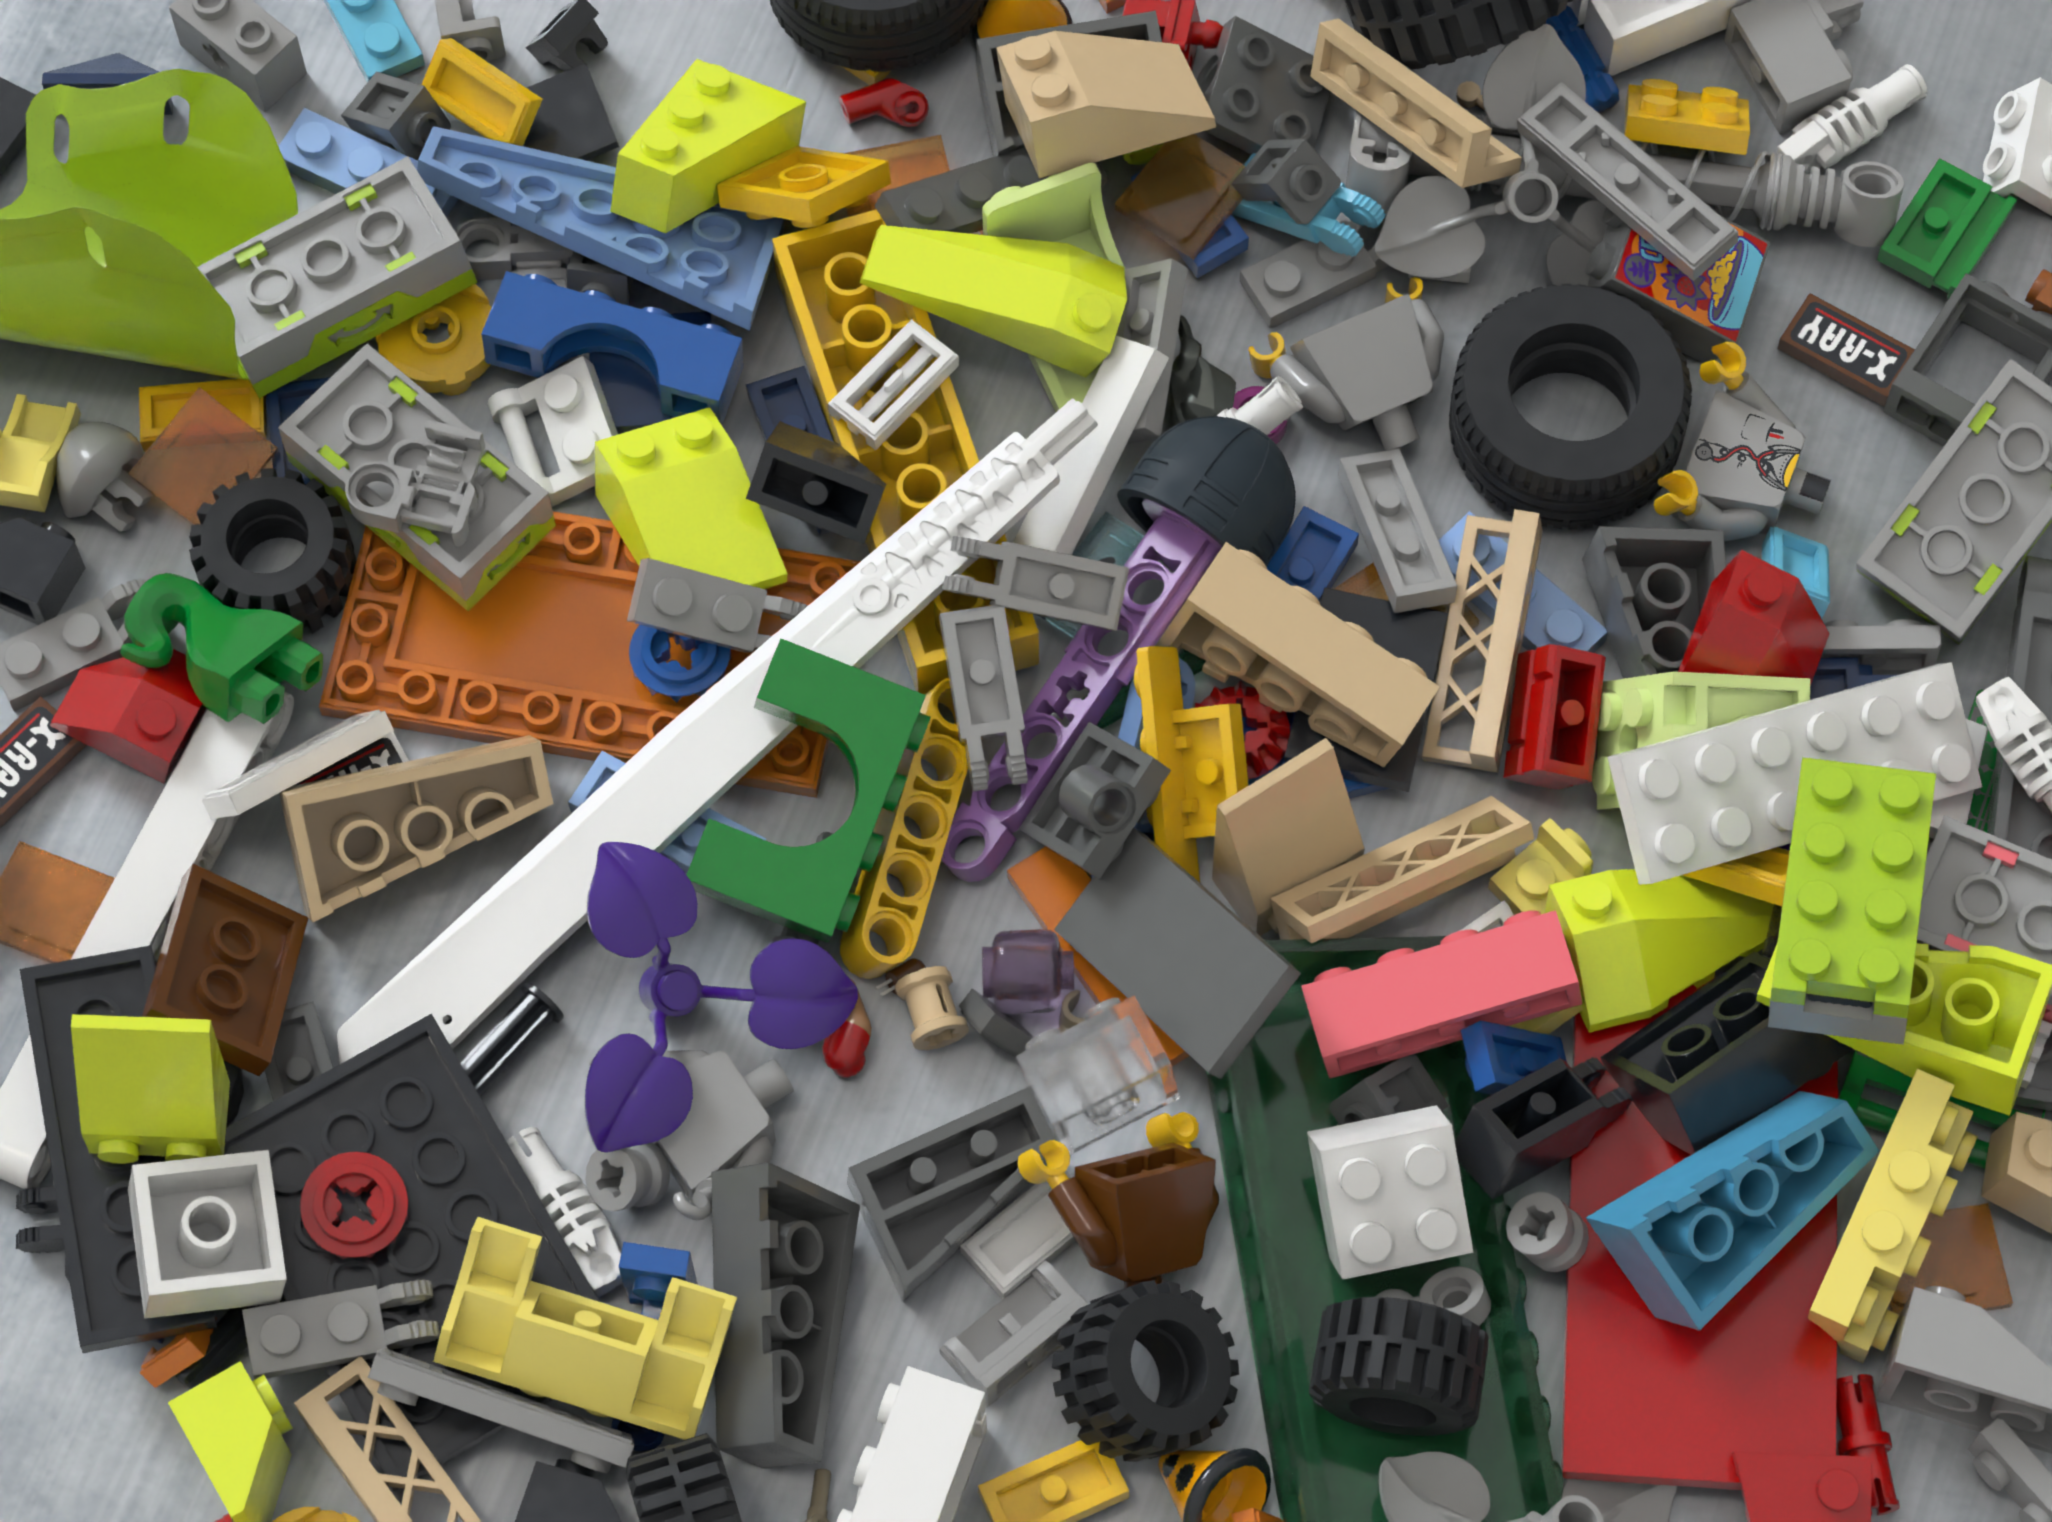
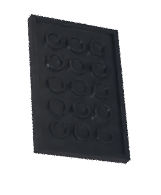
M432 1013L226 1127L224 1155L269 1150L287 1279L282 1293L286 1302L377 1285V1288L380 1289L391 1284L425 1279L431 1281L434 1296L416 1305L381 1309L384 1328L387 1330L417 1320H432L438 1322L441 1333L464 1260L470 1233L477 1217L542 1236L531 1281L600 1302ZM346 1152H364L378 1156L388 1162L398 1172L406 1187L408 1219L400 1230L395 1243L387 1245L376 1252L371 1258L348 1257L341 1259L337 1255L318 1247L304 1227L300 1212V1199L303 1187L310 1174L321 1163L335 1155ZM374 1185L367 1193L363 1191L357 1197H353L347 1192L343 1194L338 1188L334 1189L344 1209L339 1217L340 1221L335 1227H338L342 1221L347 1222L353 1216L360 1218L362 1221L367 1220L372 1225L375 1223L366 1205L367 1200L371 1196L370 1192L375 1187ZM439 1339L429 1343L392 1350L543 1404L554 1400L548 1397L531 1396L522 1392L519 1388L433 1362ZM374 1358L365 1360L370 1368L372 1367ZM350 1363L324 1367L330 1378ZM359 1379L339 1393V1396L354 1422L368 1424L373 1397ZM419 1396L416 1406L395 1401L440 1465L507 1427ZM382 1410L379 1426L394 1427ZM376 1437L373 1455L383 1473L407 1477L412 1451L406 1442ZM421 1463L417 1478L427 1473ZM392 1487L393 1491H396V1490L400 1489V1488Z

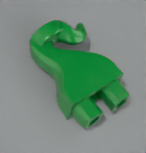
M164 573L150 578L134 595L124 615L125 630L134 644H123L121 646V655L123 658L146 668H158L169 663L173 654V645L168 634L178 623L184 626L186 632V669L191 686L200 702L209 711L226 722H230L239 714L244 713L265 724L279 713L280 708L284 704L285 687L279 683L285 680L306 692L318 683L322 677L323 654L302 640L303 622L273 610L228 607L223 605L209 590L205 589L198 582L180 575Z

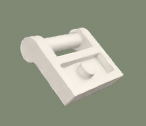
M581 356L520 388H508L498 391L488 399L487 404L494 422L502 425L515 465L549 492L552 507L595 486V441L618 435L594 365L587 358ZM539 410L560 469V472L550 477H545L525 416Z

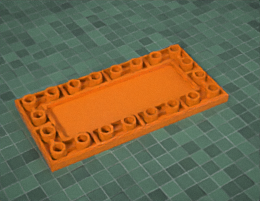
M553 511L556 526L469 611L366 526L319 709L322 716L347 719L355 714L374 710L385 711L394 728L484 743H495L530 735L541 741L544 753L595 761L601 751H604L627 763L670 722L698 700L700 696L697 694L683 696L676 703L667 695L656 693L652 696L647 687L638 678L635 679L629 658V647L632 636L639 624L628 622L627 617L639 565L610 520ZM777 548L788 573L787 582L765 589L767 590L766 595L782 597L810 605L861 561ZM762 612L758 634L773 636L790 621L781 619L780 616ZM673 637L669 638L671 658L666 663L677 660L681 667L690 670L692 663L690 653L696 649L685 651L680 644L676 645ZM731 649L732 660H729L724 677L753 652L744 653ZM719 681L715 682L712 686H710V687L707 689V691H708L709 689H711V688H712L715 684H717ZM798 725L735 784L817 798L829 739Z

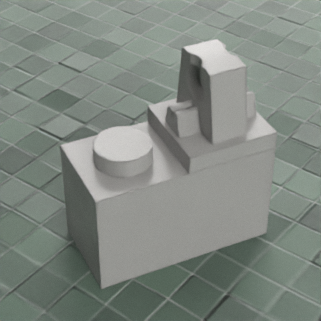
M1752 0L1731 9L1724 42L1779 135L1792 130L1804 119L1815 113L1817 114L1823 107L1831 105L1834 100L1842 96L1845 97L1849 91L1850 83L1853 80L1851 63L1845 52L1840 48L1835 49L1831 42L1841 37L1842 28L1859 21L1861 8L1864 4L1863 0Z

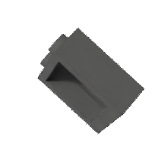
M1967 273L1892 383L1883 410L1884 413L1945 446L1975 404L1925 376L1962 321L2038 363L2039 365L2033 372V375L2047 385L2052 380V315L2043 311H2034L2010 298L2008 293L1997 284L1989 281H1980Z

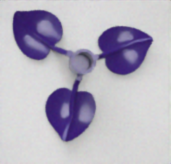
M604 842L600 844L596 867L587 896V917L591 932L597 942L603 948L618 956L627 958L642 957L652 951L657 945L658 953L652 958L653 965L643 973L639 982L641 1001L652 1011L649 1015V1020L654 1026L655 1045L652 1049L648 1042L638 1035L630 1033L620 1034L601 1047L592 1061L585 1088V1117L595 1148L604 1153L649 1144L669 1136L681 1126L691 1109L693 1088L688 1070L680 1061L663 1056L668 1047L665 1022L667 1016L678 1017L690 1013L698 1005L700 998L751 1001L748 1026L752 1035L766 1045L775 1048L798 1049L813 1045L834 1033L850 1016L858 1000L856 985L849 979L835 959L817 944L796 938L772 942L758 953L750 968V981L753 989L701 985L697 974L692 969L684 965L669 963L668 961L671 946L667 938L686 933L693 927L697 919L698 902L690 879L677 864L664 855L647 847L625 842Z

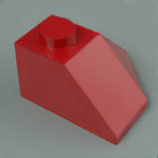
M1741 550L1712 581L1678 672L1808 678L1811 685L1830 633L1799 578Z
M173 649L172 658L169 663L158 668H146L125 658H119L80 669L54 715L50 726L165 784L206 707L197 698L189 681L186 669V655Z

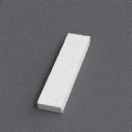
M1115 336L1111 352L1103 360L1082 402L1087 408L1088 414L1096 420L1098 426L1053 465L1060 476L1059 484L1027 513L1013 543L1072 555L1168 362V356L1155 348Z

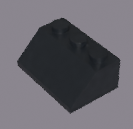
M1754 951L1600 1057L1605 1069L1618 1085L1631 1095L1632 1102L1664 1140L1691 1155L1779 1104L1783 1098L1806 1082L1825 1075L1831 1069L1833 1063L1853 1050V1048L1825 1034L1768 1027L1770 1007L1756 1000L1770 959Z

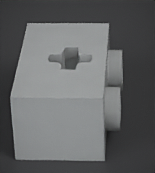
M176 0L169 6L180 45L217 75L227 79L246 92L252 102L264 112L270 109L307 74L297 35L252 0Z

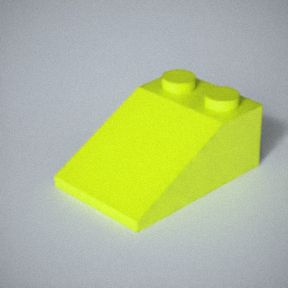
M710 407L595 441V496L639 566L641 559L650 558L761 589H767L787 582L788 573L761 507L758 503L746 499L751 483L738 451Z
M72 1014L71 1035L81 1134L89 1153L98 1154L100 1160L118 1164L134 1163L138 1161L139 1155L165 1156L166 1161L224 1155L230 1080L211 1020Z

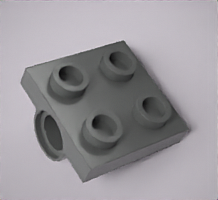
M1234 16L1224 24L1217 50L1207 60L1196 80L1216 122V128L1206 130L1205 132L1249 154H1257L1268 140L1305 139L1314 149L1331 91L1310 77L1314 56Z
M1088 722L1019 827V830L1100 880L1109 864L1120 855L1124 841L1144 811L1156 800L1160 787L1171 770L1152 756Z

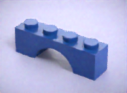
M508 271L505 272L481 333L487 364L537 378L553 371L563 362L578 355L592 352H608L622 355L638 363L650 374L659 391L663 414L678 417L710 407L721 425H723L744 367L742 338L734 336L722 326L716 324H703L699 326L675 319L671 314L659 308L645 307L639 309L617 303L613 298L599 291L587 290L583 293L557 286L554 281L539 274L522 276Z

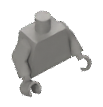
M704 1050L665 1051L664 1057L680 1061L688 1070L692 1080L693 1100L691 1109L681 1126L669 1136L652 1143L662 1150L668 1161L671 1174L690 1201V1203L687 1202L682 1192H677L673 1197L675 1207L687 1218L696 1221L703 1220L712 1212V1171L770 1162L773 1156L772 1145L776 1138L773 1122L765 1109L794 1092L786 1073L774 1058L747 1075L742 1076L725 1051H716L711 1054Z

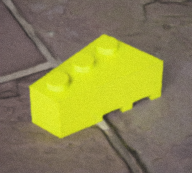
M696 59L618 153L610 212L666 234L718 204L717 184L795 146H799L806 101L730 72L720 65L709 64Z

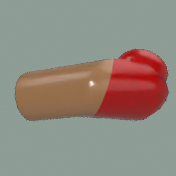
M859 991L857 1003L850 1016L842 1026L825 1038L822 1046L824 1062L840 1077L849 1078L855 1076L864 1068L866 1062L864 1052L870 1041L872 1027Z

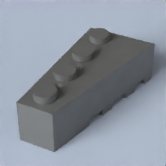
M1599 526L1582 561L1623 679L1673 671L1678 672L1711 583L1726 567L1723 530Z
M769 1162L712 1171L714 1290L737 1297L724 1346L715 1369L717 1445L720 1451L761 1468L821 1462L860 1204Z

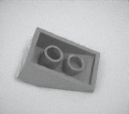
M1928 1286L1925 1290L1914 1287L1894 1326L1875 1396L1876 1401L1978 1432L1985 1429L1995 1419H2003L2028 1447L2052 1454V1368L1981 1306L1965 1302L1966 1298L1961 1293L1942 1286Z

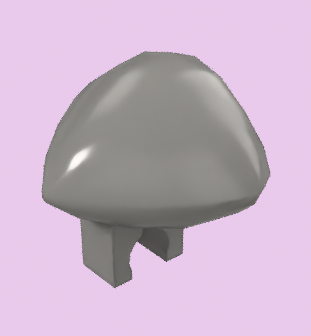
M106 422L80 423L69 431L58 453L56 468L58 498L68 518L85 516L94 511L120 532L132 528L136 519L124 511L122 506L123 500L119 497L131 499L137 507L147 504L153 497L150 491L133 478L140 470L144 458L141 445L136 436L124 428Z

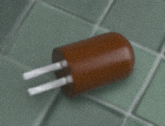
M909 959L888 971L885 975L886 981L876 986L875 989L879 990L888 985L889 989L879 995L882 997L891 991L897 995L895 989L897 981L907 974L926 968V966L919 959Z

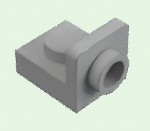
M435 0L441 39L452 38L487 62L506 56L498 17L493 16L475 20L472 0Z

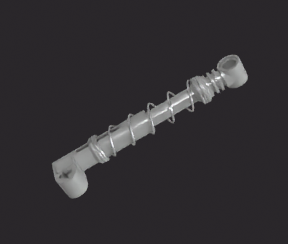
M1356 111L1349 151L1346 188L1357 191L1361 195L1365 194L1381 205V208L1385 210L1384 213L1387 215L1394 198L1408 184L1409 174L1419 176L1437 175L1448 178ZM1472 114L1492 128L1491 135L1522 157L1519 172L1525 171L1521 138L1517 128H1500L1490 124L1487 116ZM1642 142L1640 149L1645 151L1648 142ZM1651 143L1653 154L1646 153L1705 204L1714 205L1717 214L1723 216L1721 206L1735 208L1728 218L1730 221L1736 218L1741 209L1752 210L1759 218L1760 228L1762 230L1767 228L1768 231L1770 229L1780 231L1788 224L1796 225L1798 218H1803V226L1811 227L1813 220H1818V228L1826 229L1828 222H1833V230L1841 239L1861 247H1876L1884 243L1896 224L1904 187L1903 177L1896 169L1875 161L1854 163L1845 170H1842L1840 177H1835V169L1827 168L1825 175H1820V167L1811 166L1810 173H1805V165L1796 164L1790 155H1781L1780 153L1776 155L1774 152L1769 155L1767 151L1759 154L1753 167L1715 162L1714 151L1707 150L1709 161L1701 160L1706 151L1702 149L1699 150L1695 160L1659 155L1656 143ZM1534 146L1536 160L1539 163L1538 173L1547 176L1553 181L1558 191V200L1564 195L1596 199ZM1763 158H1765V164L1759 168ZM1512 176L1481 184L1490 185L1492 191L1499 195L1503 192L1506 182ZM1481 184L1465 187L1464 189H1470V191L1475 189L1478 192L1481 190Z

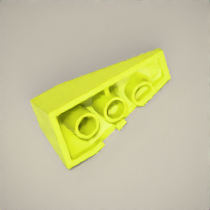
M1917 943L1904 1045L1833 1035L1827 1036L1911 1078L1914 1077L1916 1070L1919 1069L1952 1083L1955 1086L1951 1097L2010 1116L2030 1062L2052 990V965L1995 946L1969 945L1968 951L1929 950L1928 944ZM1777 945L1758 990L1756 1000L1769 1007Z

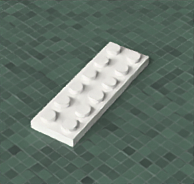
M1952 662L1936 664L1608 756L1639 885L1653 884L1790 844L1802 757L1936 773L1933 801L1981 788L1982 783Z

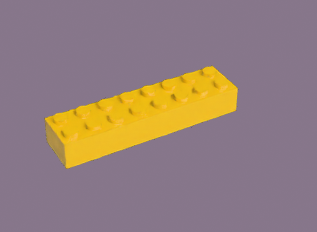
M877 209L772 238L776 276L833 441L842 446L886 483L866 540L869 553H872L979 462L950 376L877 450H874L866 443V437L861 433L855 435L847 428L846 421L842 418L837 421L829 414L828 403L911 319L936 338L927 311L859 283L877 229L881 225H886ZM916 342L853 407L859 411L884 386V383L898 369H901L922 346ZM934 357L872 422L874 423L938 358ZM1005 534L995 544L1001 545L1002 542H1006ZM978 558L961 575L973 577L976 581L994 584L998 561ZM943 590L897 633L917 692L925 694L942 680L949 678L939 621L940 613L991 606L989 605L990 600ZM1005 608L1015 671L1038 665L1039 631L1033 614Z

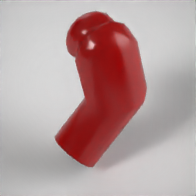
M893 78L885 79L839 96L843 115L849 125L878 115L901 126L914 127L926 119L929 111L928 100L922 92Z

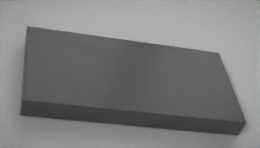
M1135 828L1132 829L1124 841L1120 855L1109 864L1100 880L1095 876L1092 878L1054 929L1208 1073L1220 1079L1301 974L1300 971L1148 836Z

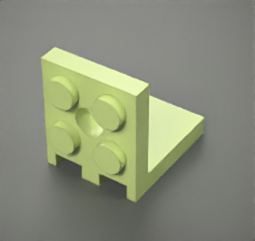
M1673 671L1604 681L1597 730V760L1594 763L1592 774L1593 788L1597 793V810L1621 811L1608 756L1810 700V679Z

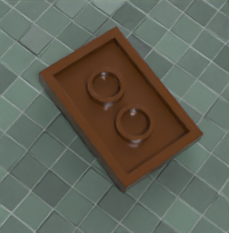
M193 863L180 882L142 1017L211 1020L223 1060L260 1076L272 1060L308 917Z

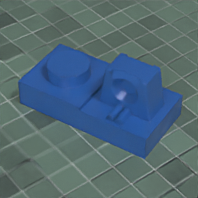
M623 1242L618 1268L630 1304L642 1305L641 1315L659 1320L672 1277L698 1285L690 1251Z

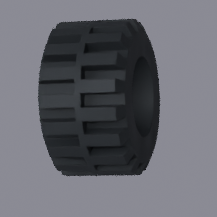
M275 468L261 469V477L250 479L248 472L235 476L236 486L228 489L224 484H221L212 492L216 501L213 505L205 502L202 503L197 511L200 524L191 526L189 538L193 548L189 549L199 584L209 590L223 605L237 609H266L281 612L303 622V628L308 626L313 634L324 627L321 617L327 613L335 618L343 609L339 596H348L352 581L351 574L354 573L357 561L340 505L333 495H326L324 485L314 478L305 485L302 473L288 469L283 478L277 476ZM291 538L306 544L302 555L292 565L283 570L273 573H256L241 567L246 555L255 546L266 540Z
M1153 1280L1141 1282L1091 1300L1089 1305L1080 1307L1070 1316L1074 1324L1063 1327L1057 1339L1064 1346V1350L1053 1354L1052 1368L1059 1370L1061 1380L1053 1382L1055 1397L1064 1395L1068 1407L1062 1410L1061 1413L1067 1424L1077 1422L1081 1426L1077 1436L1086 1445L1100 1442L1099 1454L1109 1458L1122 1455L1124 1461L1137 1462L1202 1443L1212 1436L1210 1429L1223 1425L1229 1416L1223 1406L1235 1402L1238 1389L1230 1384V1377L1239 1375L1238 1360L1230 1359L1228 1347L1235 1345L1230 1331L1222 1334L1217 1324L1223 1318L1214 1307L1206 1310L1201 1307L1203 1296L1194 1290L1181 1293L1180 1284L1165 1281L1156 1285ZM1135 1340L1150 1352L1157 1365L1160 1388L1156 1403L1141 1391L1135 1381L1131 1368V1351Z
M1363 1297L1333 1303L1327 1306V1309L1323 1310L1321 1314L1309 1395L1314 1399L1313 1402L1334 1416L1352 1424L1377 1431L1412 1436H1436L1463 1431L1465 1428L1474 1426L1476 1420H1478L1489 1349V1336L1480 1329V1326L1465 1317L1445 1308L1424 1302L1391 1297Z
M707 1433L628 1457L625 1475L639 1522H742L719 1447Z

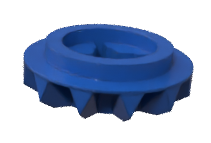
M639 625L635 630L629 647V658L635 679L638 678L647 687L652 696L656 693L667 695L676 703L683 696L697 694L701 697L710 686L724 678L729 660H732L731 649L643 625ZM673 637L676 645L680 644L685 651L696 649L690 653L692 661L690 670L681 667L677 660L666 663L671 658L669 638Z

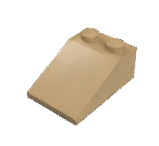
M1052 31L1038 36H1029L1020 41L996 47L1005 103L1039 179L1068 171L1087 163L1099 162L1216 128L1215 117L1179 44Z
M1327 738L1217 805L1212 880L1240 919L1259 936H1262L1271 929L1275 933H1279L1270 898L1364 855L1365 848L1334 747Z

